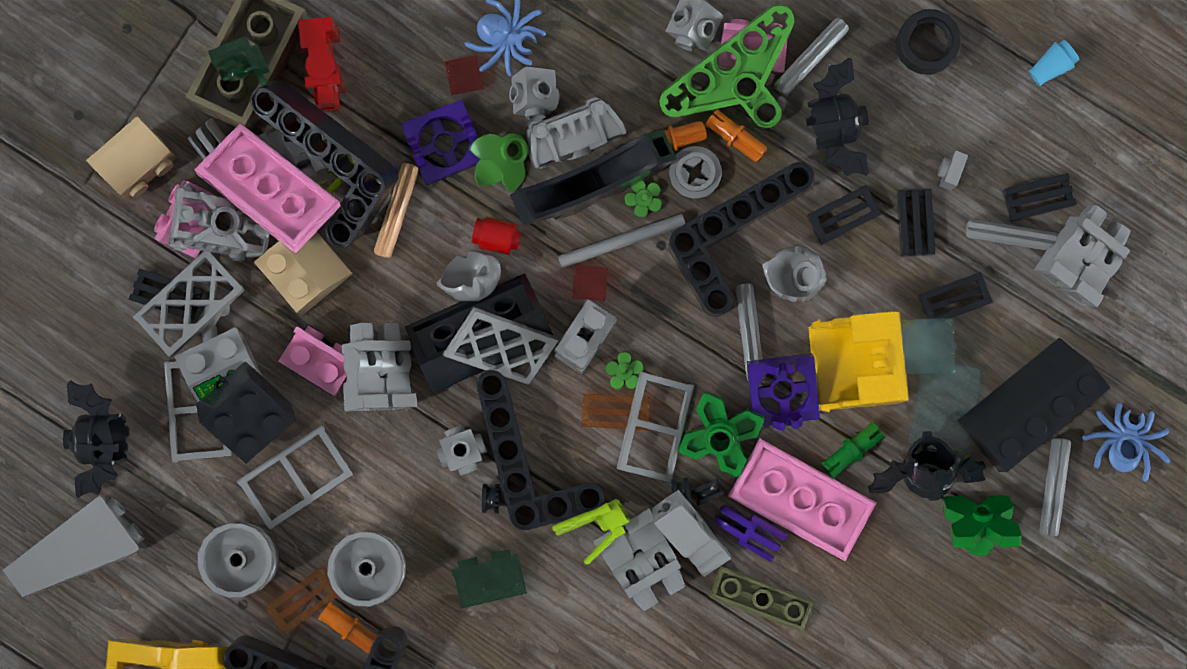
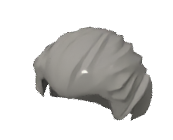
M800 246L783 248L762 265L770 288L779 295V298L792 302L809 301L818 291L825 287L827 281L820 256Z
M469 250L467 258L456 256L449 262L437 282V287H440L445 293L457 300L479 301L494 291L500 280V263L498 259L489 254Z

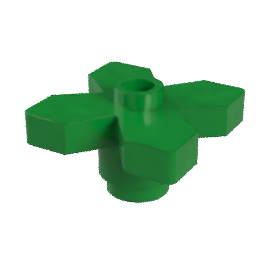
M704 391L696 412L705 427L686 431L679 447V453L695 460L711 453L716 455L720 471L734 477H739L747 461V456L739 442L758 437L765 417L747 408L728 418L723 398ZM716 432H724L727 436L721 438L717 436Z
M964 496L944 497L943 512L945 519L954 522L950 528V538L953 547L965 548L968 553L975 556L990 554L996 545L999 547H1020L1022 533L1019 524L1009 520L1013 514L1010 496H989L979 505Z

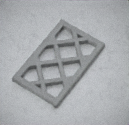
M203 251L133 316V319L144 328L170 358H173L241 295L245 289L211 252ZM206 259L212 264L211 276H194L195 269ZM181 282H187L186 299L169 300V293ZM194 282H211L209 300H192ZM217 282H229L234 289L222 300H216ZM155 306H161L160 324H149L143 317ZM168 306H185L183 324H167ZM192 306H209L208 313L196 324H190ZM166 330H183L182 337L170 347L165 342Z
M473 308L443 355L486 371H498L504 377L529 385L559 340L556 336ZM477 319L492 324V326L476 332L472 330V326ZM509 329L520 333L521 336L502 342L500 331ZM495 334L497 345L479 351L476 340ZM537 339L546 342L542 349L531 353L529 341ZM471 342L474 353L463 355L456 352L460 345ZM524 344L526 355L508 361L505 350ZM500 352L503 363L493 365L482 361L481 358ZM527 362L530 364L525 375L510 369Z

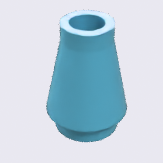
M1063 39L1059 43L1054 42L1028 72L1033 80L1041 86L1045 82L1075 68L1074 64L1080 59L1070 44Z

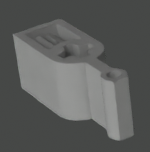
M679 490L651 508L654 524L683 557L691 560L704 577L731 559L728 550L717 540L705 520Z

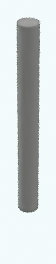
M679 214L557 257L561 268L673 231L683 226L685 220L683 215Z

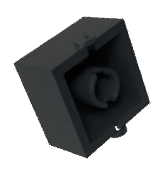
M246 361L227 378L220 377L214 383V389L196 404L199 423L245 464L296 421L291 402Z

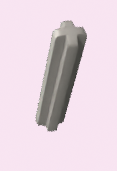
M835 18L774 83L773 88L779 95L786 97L849 30L848 25L842 19Z
M970 219L966 225V237L1046 251L1049 247H1053L1059 233L976 219Z
M750 283L737 285L735 292L746 377L748 380L747 361L761 360L763 356L754 287Z
M1053 438L1051 441L1039 529L1042 535L1055 537L1059 534L1071 441L1068 439Z

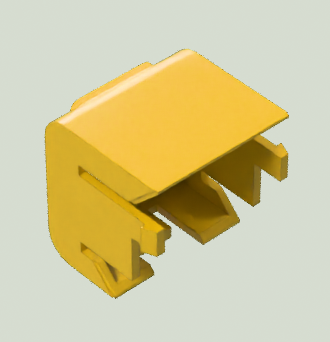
M900 312L852 315L847 318H836L827 322H821L819 319L808 327L810 351L815 358L819 411L829 413L830 410L891 405L909 401Z
M110 639L108 640L106 669H124L126 666H138V664L160 667L161 669H226L223 663V654L227 647L209 646L208 643L200 640H192V643H180L166 640Z

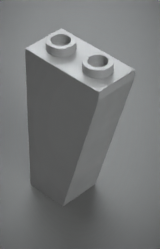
M99 495L2 571L22 597L31 596L143 552L147 549L143 543L145 536L136 524L132 523L130 525L122 515L125 513V509L115 497L109 498L108 495Z

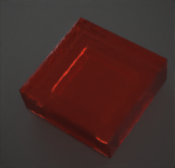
M477 55L445 61L451 95L484 89Z
M575 265L572 299L605 302L608 268Z

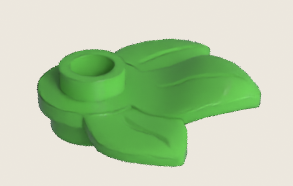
M489 133L477 138L471 144L469 150L476 157L480 158L475 169L477 185L490 186L502 181L508 191L514 192L523 183L526 174L523 161L528 154V145L522 136L509 133L500 137ZM513 144L515 151L509 156L507 147Z

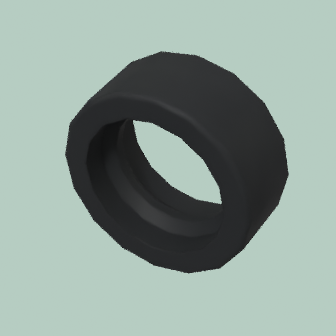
M924 9L913 13L903 23L896 37V51L900 61L909 70L918 74L933 75L943 71L953 62L961 47V33L957 23L948 14L937 9ZM924 23L940 27L947 37L945 53L933 61H924L918 58L912 52L909 45L912 31Z

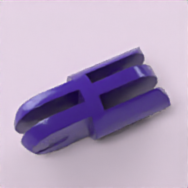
M727 505L721 506L719 510L744 527L742 529L718 515H715L714 522L722 529L738 537V544L765 560L772 562L774 556L749 541V538L778 552L781 545L771 537L755 529L756 526L781 540H785L788 534L754 514L749 518Z

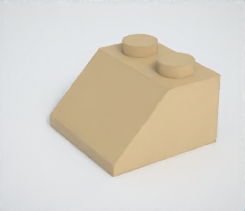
M137 116L86 161L120 196L129 200L131 197L135 199L141 196L148 189V183L154 177H161L169 172L174 166L172 162L178 157L157 133Z
M318 232L296 254L278 241L254 261L290 306L301 316L352 275V272Z

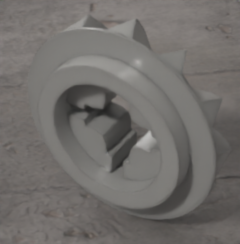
M698 146L685 148L676 154L677 160L672 162L669 168L672 186L681 196L694 200L709 196L718 187L722 176L721 165L715 154L706 148ZM702 161L701 174L707 181L696 178L690 185L687 184L690 173L686 171L683 165L694 169Z

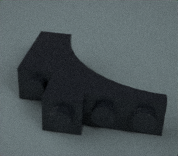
M664 130L643 134L628 144L572 171L538 184L518 189L510 194V197L523 225L553 217L557 220L575 215L602 198L624 192L676 161L677 157Z

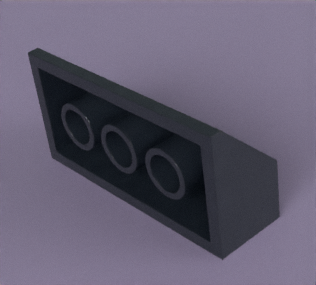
M525 273L497 285L489 296L479 301H461L405 326L419 366L433 393L449 388L462 380L485 371L443 355L473 308L553 335ZM477 319L472 326V330L476 332L490 327L492 324ZM509 329L500 331L502 342L521 336L520 333ZM495 334L476 340L479 351L497 345ZM535 339L529 341V346L532 350L544 345L546 342ZM471 342L460 345L456 351L463 355L474 353ZM524 344L505 350L508 361L526 352ZM500 352L481 358L482 361L493 365L503 363Z
M1057 338L957 421L997 471L1008 472L1111 387L1087 359L1061 338Z

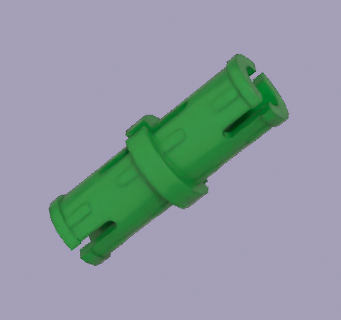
M874 422L869 423L866 428L851 440L845 439L840 449L821 462L822 467L828 470L827 473L831 478L835 479L837 475L855 461L859 463L864 459L863 455L886 438L882 431H878L879 427Z

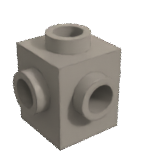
M680 0L672 14L666 32L676 39L675 44L684 50L693 51L694 48L708 50L724 15L705 0Z
M525 66L512 76L509 98L511 103H513V115H522L527 120L532 121L542 120L557 108L559 90L556 88L555 70Z
M463 425L445 431L446 438L439 440L441 448L436 449L442 467L449 466L450 472L459 471L460 476L478 470L477 463L484 461L482 453L487 452L481 433L475 435L473 429L465 430ZM458 444H464L467 448L466 454L462 457L457 456L454 452Z

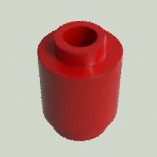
M487 216L485 219L477 218L471 243L479 245V249L510 255L512 249L518 250L522 231L516 230L517 223Z

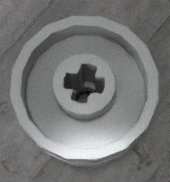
M228 523L214 529L203 540L198 552V570L203 582L213 592L225 597H244L263 590L274 579L279 567V550L274 538L264 528L252 523ZM236 554L242 556L243 561L240 566L239 562L234 560V555Z
M363 531L346 536L335 546L328 561V577L333 590L341 599L354 606H372L388 600L400 589L405 579L406 560L401 547L393 538L381 532ZM368 562L371 564L372 572L370 574L364 575L362 573L364 569L361 566L362 563Z

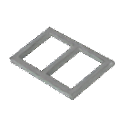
M165 361L172 462L232 456L231 450L224 444L223 450L178 454L175 415L197 413L196 406L175 408L172 369H177L179 366L177 361Z
M640 372L616 469L671 484L694 390L693 384H684ZM647 381L685 391L676 429L638 419ZM636 426L674 436L665 474L626 465Z
M320 425L237 480V483L242 487L268 529L271 530L354 474L327 435L324 426ZM319 435L344 473L313 494H310L286 456ZM278 461H281L305 499L272 520L248 484V481Z

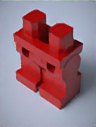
M332 17L298 20L301 49L308 57L305 67L310 75L305 77V86L314 96L315 105L322 111H341L339 94L346 93V86L342 80L341 69L335 62L333 43L341 42L340 30Z

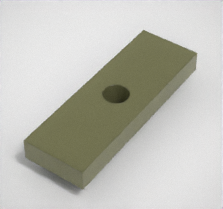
M723 566L719 567L709 597L801 632L805 630L815 602L809 598ZM760 593H765L768 597L764 605H758L756 602V597Z

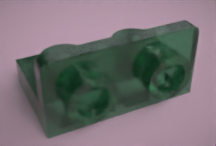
M246 36L208 51L212 64L223 81L243 79L248 75V71L253 70L260 85L267 84L264 74L270 71L258 44L251 46Z
M510 549L491 553V560L478 563L477 557L458 561L459 568L452 569V574L455 577L461 609L527 594L519 554L511 555Z

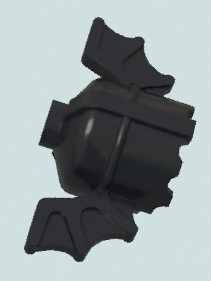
M848 57L840 64H829L825 77L813 84L819 97L807 102L808 107L812 109L811 116L805 118L806 126L812 125L814 133L818 137L816 138L814 150L827 149L826 164L838 165L846 176L852 173L867 176L869 171L866 155L862 152L848 150L844 146L845 144L854 143L859 137L862 126L869 124L865 105L858 106L849 94L837 95L844 85L855 79L853 61Z
M70 380L67 383L68 403L86 410L89 414L78 416L72 429L64 430L63 446L64 449H70L79 464L93 465V468L77 474L74 478L76 497L79 498L86 493L99 494L105 482L116 479L117 473L114 471L113 465L127 461L125 452L128 451V444L126 443V438L130 435V427L125 425L127 419L124 414H109L111 398L99 396L94 390V385L91 383L79 385Z
M925 431L922 433V437L912 444L903 463L892 460L887 470L873 474L874 481L871 485H868V490L870 494L889 492L897 482L904 478L905 484L912 493L921 498H927L929 501H936L946 495L957 479V472L961 474L964 483L981 482L986 480L983 473L986 466L984 461H975L972 452L960 456L957 450L953 451L947 443L933 437L931 431ZM932 444L936 449H931L927 447Z

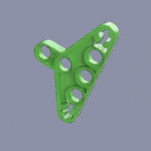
M784 4L770 6L666 87L660 96L662 111L668 116L679 117L741 104L760 127L770 128L775 126L780 121L782 115L781 107L765 86V83L793 28L794 15L791 9ZM777 11L780 15L786 12L788 14L785 18L786 25L781 27L777 24L772 27L770 32L775 34V36L768 40L765 30L757 24L764 21L765 26H768L774 20L772 16L774 12ZM750 31H756L762 36V43L756 49H749L743 43L745 34ZM728 51L735 55L736 63L731 69H721L717 64V58L721 53ZM697 72L706 73L710 78L708 87L703 90L695 89L691 84V78ZM748 77L755 81L756 89L752 94L743 95L738 92L737 84L742 78ZM685 82L688 91L696 96V98L690 101L688 94L681 98V107L678 109L675 106L667 107L669 102L668 95L672 94L676 97L681 94L683 88L679 85ZM764 103L772 104L776 109L775 116L768 121L761 120L757 115L758 108Z

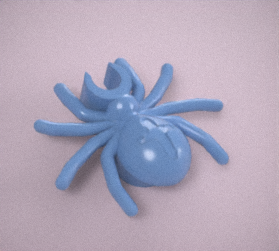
M485 0L487 3L497 7L506 16V19L499 14L491 13L484 15L478 21L477 32L484 42L492 46H477L468 41L465 42V46L478 52H494L499 49L487 63L479 67L480 72L490 68L505 51V69L507 75L512 77L510 52L515 59L531 66L532 61L522 55H530L532 52L530 49L522 47L521 44L526 39L537 43L535 35L532 33L540 36L546 35V32L529 25L522 27L535 16L541 15L542 11L540 9L532 11L518 22L520 0H514L513 19L511 13L500 2Z
M1118 402L1115 409V426L1103 415L1101 410H1097L1098 418L1113 432H1093L1083 435L1082 438L1085 441L1094 438H1112L1106 440L1098 450L1094 461L1095 468H1099L1102 455L1110 445L1112 446L1109 451V461L1113 468L1120 472L1134 470L1138 466L1143 454L1145 469L1142 479L1144 482L1148 481L1151 470L1149 453L1144 447L1160 456L1165 463H1170V458L1163 451L1144 441L1161 438L1169 434V429L1166 428L1160 432L1144 435L1149 432L1155 416L1153 411L1149 412L1146 423L1145 416L1141 413L1137 416L1136 425H1133L1129 421L1131 410L1124 412L1121 416L1123 405L1121 402Z

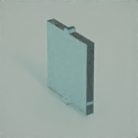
M954 318L900 320L906 374L955 373V349L958 347V344L954 342Z

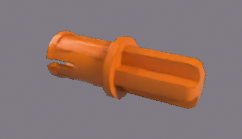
M719 109L706 122L705 126L728 142V147L734 146L752 161L758 162L766 154L767 147L745 131L746 126H739Z
M701 121L672 128L670 125L668 130H664L674 152L678 151L677 147L703 141L707 138L705 126Z
M329 602L318 620L323 621L341 634L342 640L348 639L367 654H369L372 644L378 637L357 622L359 620L358 617L353 619L333 605L332 602Z

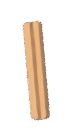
M403 163L401 165L398 180L394 186L374 248V253L380 257L390 258L392 256L419 172L418 167L413 164Z

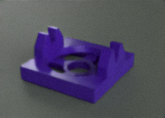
M462 100L401 124L426 186L472 168L480 160L469 150L471 144L478 137ZM440 119L454 120L462 125L464 130L454 134L444 130ZM431 123L435 133L431 143L419 147L421 133ZM446 134L452 137L454 145L450 151L440 152L436 149L435 141L440 135ZM469 139L467 153L457 163L454 155L457 145ZM436 153L439 156L445 157L448 166H435L424 157Z
M813 353L747 361L751 410L764 415L765 419L762 426L772 425L773 428L784 431L786 426L798 429L803 425V421L820 419ZM795 371H800L806 378V381L794 382L787 376V373L793 374ZM768 373L776 375V378L771 381L770 385L759 387L765 375ZM780 381H787L792 385V391L786 397H778L773 392L775 384ZM808 392L804 403L795 411L790 412L789 401L795 394ZM772 396L774 400L779 402L780 413L768 410L761 403L760 398Z

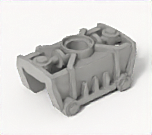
M594 96L586 99L584 104L544 120L529 121L527 129L528 155L535 169H543L548 167L551 161L555 160V163H561L565 159L573 160L593 152L597 147H603V144L608 143L607 140H619L621 136L626 134L623 122L609 104Z
M188 184L177 187L172 228L168 243L170 248H173L175 251L191 248L229 255L228 258L235 262L245 261V258L260 257L267 251L270 233L258 223H248V218L240 217L241 214L245 213L227 198L195 191L196 188ZM183 202L204 205L207 210L201 209L199 213H196L190 206L183 204ZM220 212L226 213L231 219V225L226 231L219 230L215 224V218ZM192 220H197L199 226L207 227L198 233L178 230L179 223H187ZM247 230L251 231L254 236L261 239V246L245 243L238 233L245 234Z

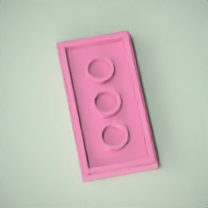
M241 124L195 168V172L199 177L295 254L341 206L336 198Z
M761 438L758 439L745 463L741 475L737 478L727 496L843 561H846L877 503Z

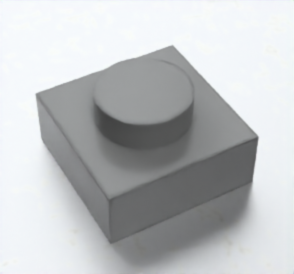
M955 151L949 159L943 158L937 176L942 177L939 187L952 191L958 185L968 157L967 154Z

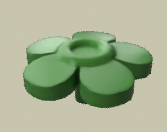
M642 180L632 186L634 193H627L624 197L627 206L632 207L636 205L634 214L640 218L647 215L648 209L652 212H657L662 206L658 198H652L660 193V187L656 183H650L646 188Z
M620 353L617 358L620 365L614 361L606 365L607 374L614 376L610 380V385L614 389L620 390L626 383L629 389H635L638 382V377L635 375H639L640 372L644 371L643 364L638 360L632 362V357L629 353Z

